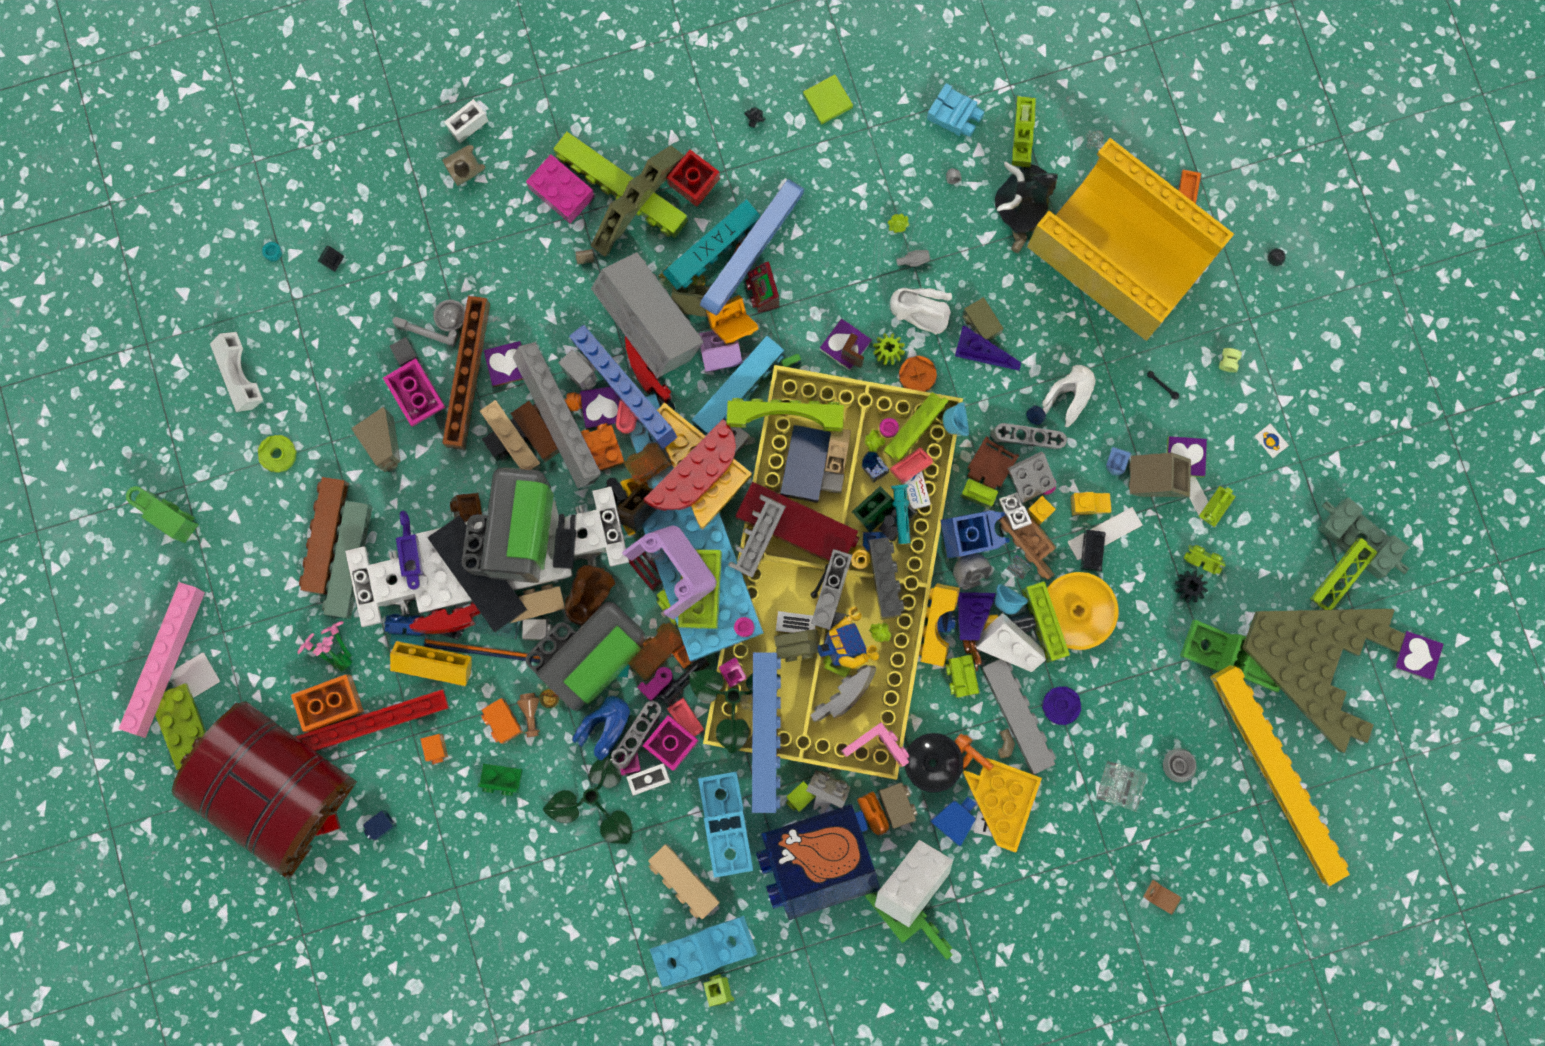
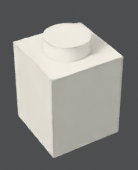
M546 619L523 620L522 639L542 640L552 630V625Z

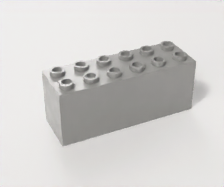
M634 253L601 270L591 290L656 378L689 362L704 341L701 339L700 334L692 327L690 321L683 315L678 305L669 296L667 290L657 280L656 275L648 268L644 259L638 253Z

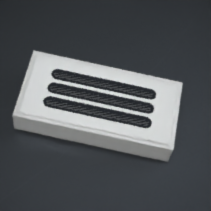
M778 611L776 631L794 633L815 629V625L811 624L813 615Z

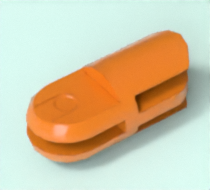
M874 791L858 798L857 802L871 830L876 835L886 833L889 830V823Z

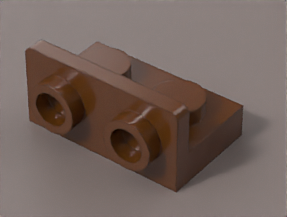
M479 493L456 495L451 499L450 510L454 513V519L460 515L464 522H467L473 515H482Z

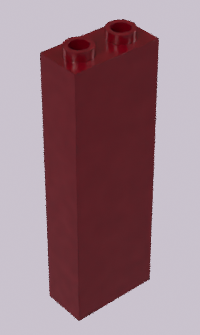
M753 481L735 516L737 520L754 527L758 517L752 515V512L754 510L761 513L766 503L760 499V495L785 505L786 508L772 536L826 562H830L833 549L849 554L851 547L855 548L860 538L857 536V530Z

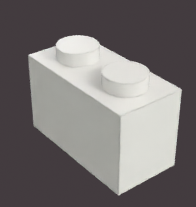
M473 99L444 123L455 139L461 143L487 123L488 118Z
M664 763L627 776L633 796L671 782Z

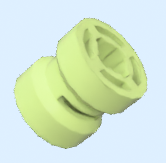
M1224 348L1222 352L1223 360L1220 361L1219 369L1226 372H1237L1239 367L1238 360L1241 359L1242 352L1232 348Z

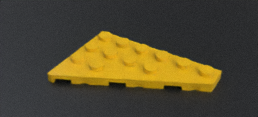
M663 403L657 411L673 428L678 437L665 447L671 464L675 468L705 435L666 403ZM733 459L731 466L696 503L690 506L702 530L752 476V473L735 459Z

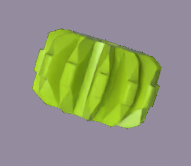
M884 333L883 339L877 337L878 343L873 344V347L876 349L873 351V355H879L877 357L878 362L884 359V365L887 364L888 360H890L891 365H894L895 360L900 361V355L905 353L902 349L905 344L899 343L901 337L893 339L894 333H891L890 338ZM886 346H889V348L892 349V352L885 350Z

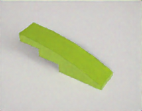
M1017 96L1011 164L1013 166L1029 168L1031 166L1036 98Z

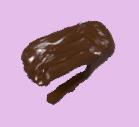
M584 565L577 570V576L573 581L570 596H567L565 600V613L572 623L582 626L608 597L610 589L616 583L608 571L592 565Z

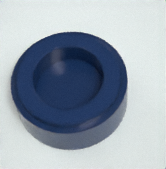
M1033 405L1026 412V416L1032 424L1040 425L1046 419L1045 411L1039 406Z

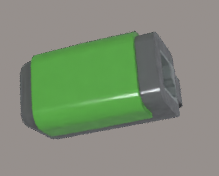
M498 468L494 471L488 516L473 515L467 521L462 556V566L467 572L472 575L486 576L490 579L529 583L539 582L540 572L545 568L554 497L551 485L542 472L514 468ZM482 522L481 528L475 530V524ZM479 541V546L476 549H472L473 542ZM477 560L476 566L469 568V563Z
M605 602L577 632L566 623L555 625L528 653L526 664L572 710L578 712L586 703L590 705L642 650L640 647L645 642L646 636L641 627L618 605L613 602ZM564 627L567 628L568 634L565 637H559V630ZM551 641L554 643V648L548 652L545 650V645ZM534 656H539L540 663L533 666L531 659Z

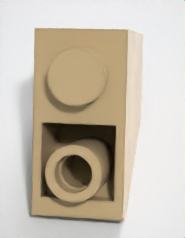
M843 429L842 432L831 431L825 471L844 474L851 430Z

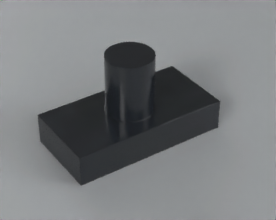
M909 505L908 517L910 523L917 512ZM896 508L884 518V522L878 528L886 537H889L890 541H895L898 538Z

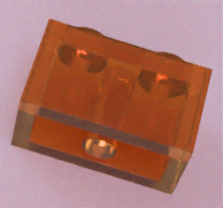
M657 442L647 444L641 452L630 455L627 461L624 462L638 485L645 483L672 465Z

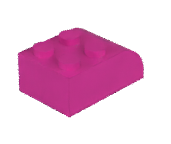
M416 358L383 377L412 427L445 408L441 397Z

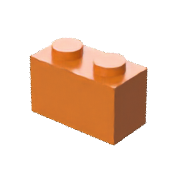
M500 698L482 709L483 715L481 717L486 725L490 724L493 730L491 735L496 742L499 741L500 744H504L523 733L521 726L504 698Z

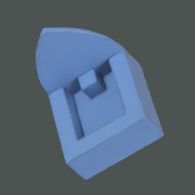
M1112 447L1106 464L1108 472L1112 475L1123 474L1131 452Z

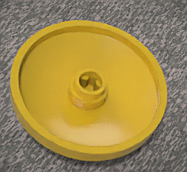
M1073 572L1057 578L1047 587L1067 648L1074 650L1090 649L1103 643L1112 634L1118 621L1119 607L1113 590L1105 581L1089 573Z

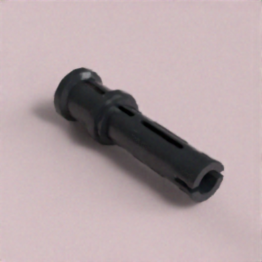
M704 657L698 659L676 681H671L670 686L658 695L670 707L672 705L671 702L679 695H683L684 689L690 684L688 677L690 673L704 670L710 664Z

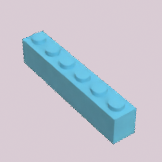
M766 336L695 415L692 423L707 435L722 419L727 422L728 400L732 401V398L744 399L743 401H747L746 397L750 393H755L760 385L758 383L770 376L774 365H779L784 360V349Z

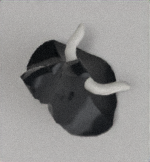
M1004 162L1007 170L1013 174L998 189L995 196V207L1003 222L1014 233H1027L1035 229L1047 213L1049 205L1048 196L1052 195L1053 190L1056 188L1058 174L1047 173L1042 168L1032 164L1030 168L1020 167L1018 169Z

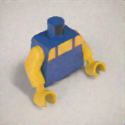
M851 607L849 609L850 616H845L829 630L824 642L825 644L818 645L819 655L821 657L829 655L834 665L855 669L868 662V659L875 661L879 658L876 646L870 645L866 648L856 624L852 623V621H859L862 617L860 612L853 616L858 611L857 607Z

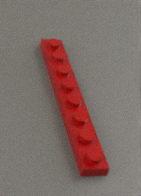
M442 689L295 737L314 751L449 709L445 691Z

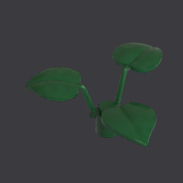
M712 669L691 672L689 675L690 686L698 699L703 702H713L717 694L724 695L726 703L731 706V720L724 719L717 725L716 737L729 753L737 752L745 744L749 735V728L745 720H735V706L741 702L742 695L752 694L753 697V673L746 679V687L750 691H739L736 688H730L727 692H721L719 690L722 689L724 681L719 672Z
M609 753L603 760H597L590 768V781L599 785L594 787V789H587L579 803H577V797L573 792L562 790L550 799L544 806L543 811L557 822L570 823L578 818L579 810L577 807L581 806L584 802L589 806H597L607 817L600 825L601 836L610 843L628 844L633 833L629 816L620 810L614 811L610 816L600 805L601 796L597 792L601 789L602 785L606 788L615 787L622 778L620 769H617L612 763V753Z

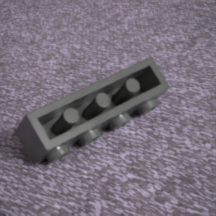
M889 537L869 540L868 546L880 619L900 617L901 611H904L903 600H899L898 597L901 587L899 580L895 579V573L898 570L896 561H892L891 554L894 553L893 542H889Z

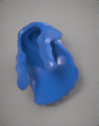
M611 695L606 697L603 705L598 710L590 713L583 719L573 735L572 741L574 743L578 741V744L582 747L594 727L600 722H605L604 732L594 749V756L598 760H603L619 740L630 714L627 703L617 696Z

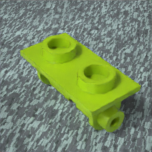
M1219 486L1198 517L1215 527L1236 497L1232 494L1233 490L1228 487L1224 489Z
M1196 544L1194 546L1188 545L1190 553L1186 552L1184 555L1186 562L1197 567L1200 566L1202 561L1205 562L1202 569L1214 575L1221 573L1222 567L1220 565L1224 567L1226 565L1221 555L1214 552L1209 554L1205 552L1203 547Z

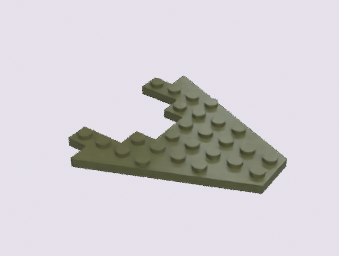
M1394 609L1255 611L1242 648L1339 752L1345 753L1350 737L1368 743L1374 724L1341 711L1347 692L1330 684L1342 650L1360 656L1365 639L1394 652H1399L1405 634L1389 627Z

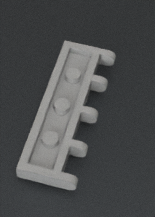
M760 495V499L766 502L761 513L754 510L752 512V515L758 517L753 530L751 531L747 528L744 530V533L750 535L745 547L737 546L735 549L742 553L737 564L734 562H729L728 566L750 577L754 576L786 508L785 505L764 495Z

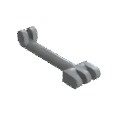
M394 317L392 320L398 329L406 332L408 330L453 347L458 338L455 330H451L449 335L445 336L408 323L407 320Z

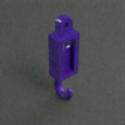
M402 510L399 515L400 523L403 525V536L396 538L401 576L406 577L408 587L416 590L420 587L419 575L423 574L419 541L417 535H411L409 516L405 510ZM409 560L415 561V570H407L406 563Z

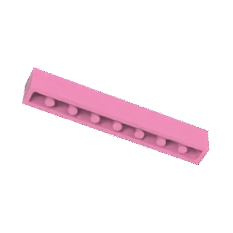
M181 582L178 583L119 726L120 730L146 738L205 594L200 589Z

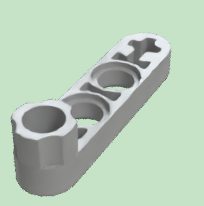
M1007 423L995 426L990 432V437L997 443L1007 442L1049 449H1060L1067 443V437L1063 432ZM1001 429L1003 431V437H1001V433H998V430ZM1018 430L1024 431V440H1019L1016 437ZM1036 433L1043 435L1042 443L1035 441L1034 436ZM1058 436V439L1061 440V443H1058V445H1056V441H1048V439H1053Z
M650 701L645 704L617 749L612 752V763L617 769H625L630 764L659 719L661 707L657 702ZM655 706L657 713L651 714L649 718L650 720H652V722L650 723L649 720L646 719L649 715L648 708H653ZM645 722L648 725L647 730L639 732L636 729L637 724ZM634 738L637 741V745L634 748H628L626 746L628 739ZM624 754V761L618 763L616 757H621Z

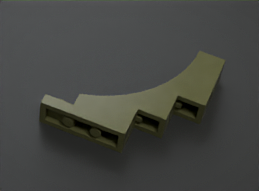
M670 145L648 159L642 173L629 181L623 196L610 203L591 246L606 257L610 253L615 241L622 236L640 208L667 180V176L685 155Z

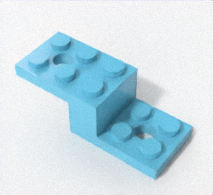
M737 771L698 778L714 878L753 871ZM718 789L726 791V798L724 800H718L715 797V792ZM728 848H732L736 852V857L733 860H728L725 857V851Z
M744 916L696 931L686 937L649 949L662 987L710 973L721 966L757 955ZM730 936L735 939V946L731 944ZM671 957L675 959L676 967L671 964Z

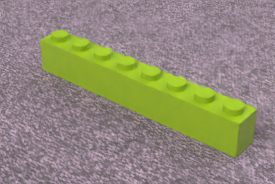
M567 131L553 148L558 161L563 164L565 162L568 163L575 173L585 175V179L593 185L595 183L598 184L605 194L615 196V200L623 196L629 181L634 179ZM656 193L649 197L636 214L637 216L642 215L645 217V221L654 227L656 225L665 236H672L673 238H676L688 222L686 214Z

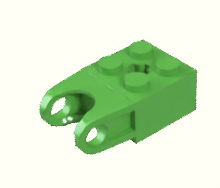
M138 486L131 487L126 493V500L143 513L142 518L175 540L186 543L199 525L193 521L195 517L179 509L180 507L173 502H169L164 498L160 499L153 493L145 491ZM134 491H139L140 493L137 495L135 501H133L131 499V494Z

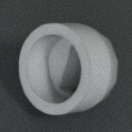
M951 168L947 171V183L956 184L962 180L958 169Z

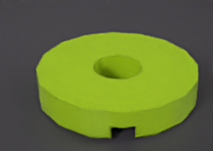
M283 435L269 436L258 447L259 463L271 472L280 473L287 471L296 460L297 451L295 445L289 438ZM280 449L282 452L281 456L276 459L273 458V451Z

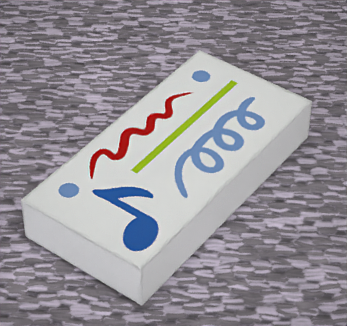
M921 471L904 483L909 485L907 495L910 506L913 509L931 505Z

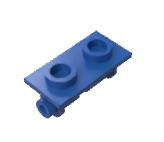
M387 615L384 622L385 632L402 635L403 628H407L406 635L420 636V634L424 633L414 632L409 625L414 623L413 620L421 616Z

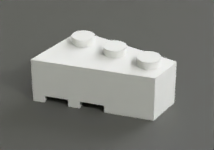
M1003 613L982 632L980 640H975L976 649L1030 672H1033L1046 660L1044 649Z

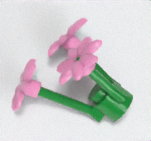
M339 621L321 631V634L330 631L332 635H335L344 653L340 651L335 654L330 650L333 636L324 637L322 643H317V648H315L314 644L310 642L314 633L308 636L297 653L300 654L304 648L309 651L312 650L314 654L316 653V656L319 655L335 669L338 668L340 672L344 671L353 662L350 659L351 653L347 650L338 633L337 626L343 624L344 621ZM322 651L328 653L332 657V659L323 654Z

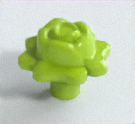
M902 213L893 215L891 217L892 220L888 221V229L894 233L903 232L909 226L908 216H904Z
M872 429L870 434L865 437V445L869 448L870 452L876 453L877 449L885 444V439L880 437L878 430Z
M887 623L871 625L869 631L872 633L871 637L876 642L890 641L891 633L888 631L889 626Z

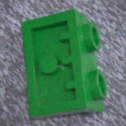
M483 763L481 779L477 787H481L483 792L494 793V790H501L502 795L513 796V792L519 793L523 769Z

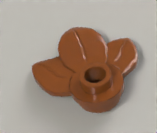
M962 640L965 653H971L975 670L978 671V665L982 664V660L976 649L975 640Z

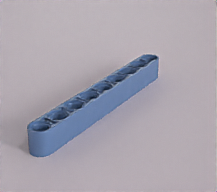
M790 179L784 183L704 295L700 303L701 307L716 316L719 314L800 200L805 190L803 187Z

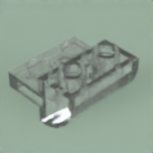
M1107 761L1096 799L1137 812L1148 774Z

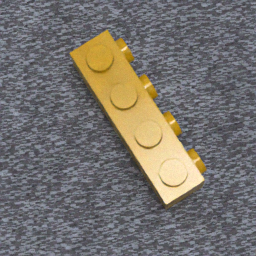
M396 641L390 653V671L466 686L471 675L472 656Z

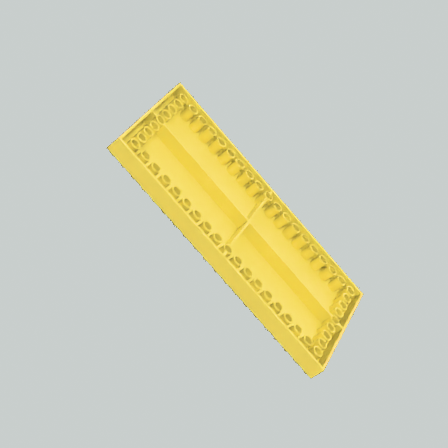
M774 365L768 402L773 399L782 400V403H790L791 400H799L805 404H809V401H819L821 404L839 402L840 405H844L843 429L851 430L842 492L835 493L820 490L818 503L793 498L789 499L857 530V536L860 537L857 545L863 546V532L869 531L851 511L879 486L894 500L891 486L904 485L890 472V468L897 464V462L883 451L894 437L886 438L882 436L879 431L880 423L886 418H893L898 422L899 432L931 393ZM936 394L941 399L945 397L949 400L947 406L903 457L904 459L921 447L933 459V463L922 470L931 505L914 509L917 514L909 523L911 543L898 544V538L895 541L889 540L894 545V553L891 554L892 561L897 563L898 572L895 573V579L899 580L901 587L898 597L899 600H903L904 611H901L900 617L880 619L871 558L869 565L863 569L854 567L850 562L836 612L849 615V609L857 607L858 611L853 616L860 612L862 617L859 621H852V623L856 624L866 648L870 645H875L878 649L876 651L879 654L877 660L868 659V662L855 669H851L849 673L853 677L858 673L857 670L866 664L867 666L875 665L876 672L869 687L858 702L841 717L834 718L830 714L821 721L814 722L810 716L815 712L814 708L822 703L825 705L831 701L829 698L840 692L838 686L842 684L841 681L844 678L825 669L826 664L823 661L826 656L821 657L819 653H814V657L802 659V656H797V661L791 662L781 659V669H777V674L781 676V689L777 690V697H781V709H777V717H781L780 729H777V736H780V748H776V756H780L781 759L897 780L899 764L878 735L847 757L843 755L841 750L881 722L888 732L892 730L898 739L896 744L899 748L903 747L941 529L940 520L943 518L957 435L950 434L945 430L943 414L945 410L963 402V398ZM788 414L764 417L753 482L780 494L793 426L798 425L823 430L821 425L810 419ZM872 429L878 430L880 437L885 439V444L881 445L876 453L870 452L869 448L865 445V437L870 434ZM745 523L740 545L742 548L745 547L750 535L744 533L745 528L751 531L754 528ZM879 524L872 532H881L878 529L881 526V524ZM771 537L754 576L750 577L742 573L764 633L720 651L717 672L722 675L724 685L719 691L727 692L730 689L719 669L721 665L736 658L748 678L753 673V652L776 653L777 647L775 646L774 637L790 633L776 631L778 611L814 615L822 585L818 591L817 598H812L810 594L818 585L825 571V565L829 564V562L780 539ZM887 623L889 626L888 631L891 633L890 641L876 642L871 637L872 633L869 631L871 625ZM815 625L819 645L825 644L824 642L829 630ZM746 679L731 687L739 691H750L746 687ZM717 694L716 699L710 704L703 744L724 748L716 737L717 725L724 719L731 720V706L726 703L724 695ZM750 694L742 695L741 702L735 706V720H745L749 728L748 738L743 747L738 751L752 753L753 697Z

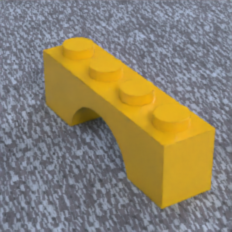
M938 583L934 588H931L929 599L932 602L931 607H927L925 618H928L927 626L924 625L922 637H925L924 644L920 645V662L944 667L947 660L949 643L944 641L938 632V620L942 614L955 610L960 588Z

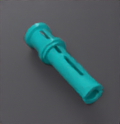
M908 484L891 486L894 494L892 505L896 508L898 544L911 543L908 506L910 504L907 496Z

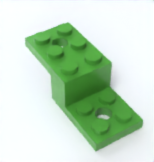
M1192 620L1180 654L1181 657L1217 672L1229 665L1239 667L1244 673L1245 678L1243 679L1273 692H1279L1280 690L1275 682L1242 648L1246 636L1228 634L1198 620ZM1203 640L1208 642V648L1205 651L1201 647Z
M868 888L863 892L867 900L902 943L921 928L946 960L953 955L950 952L952 947L944 937L940 939L937 936L940 932L931 921L929 923L925 921L924 918L927 915L923 910L910 927H907L875 907L878 894L875 889L871 891Z

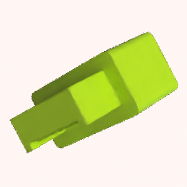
M968 479L961 493V498L990 509L993 506L998 491Z

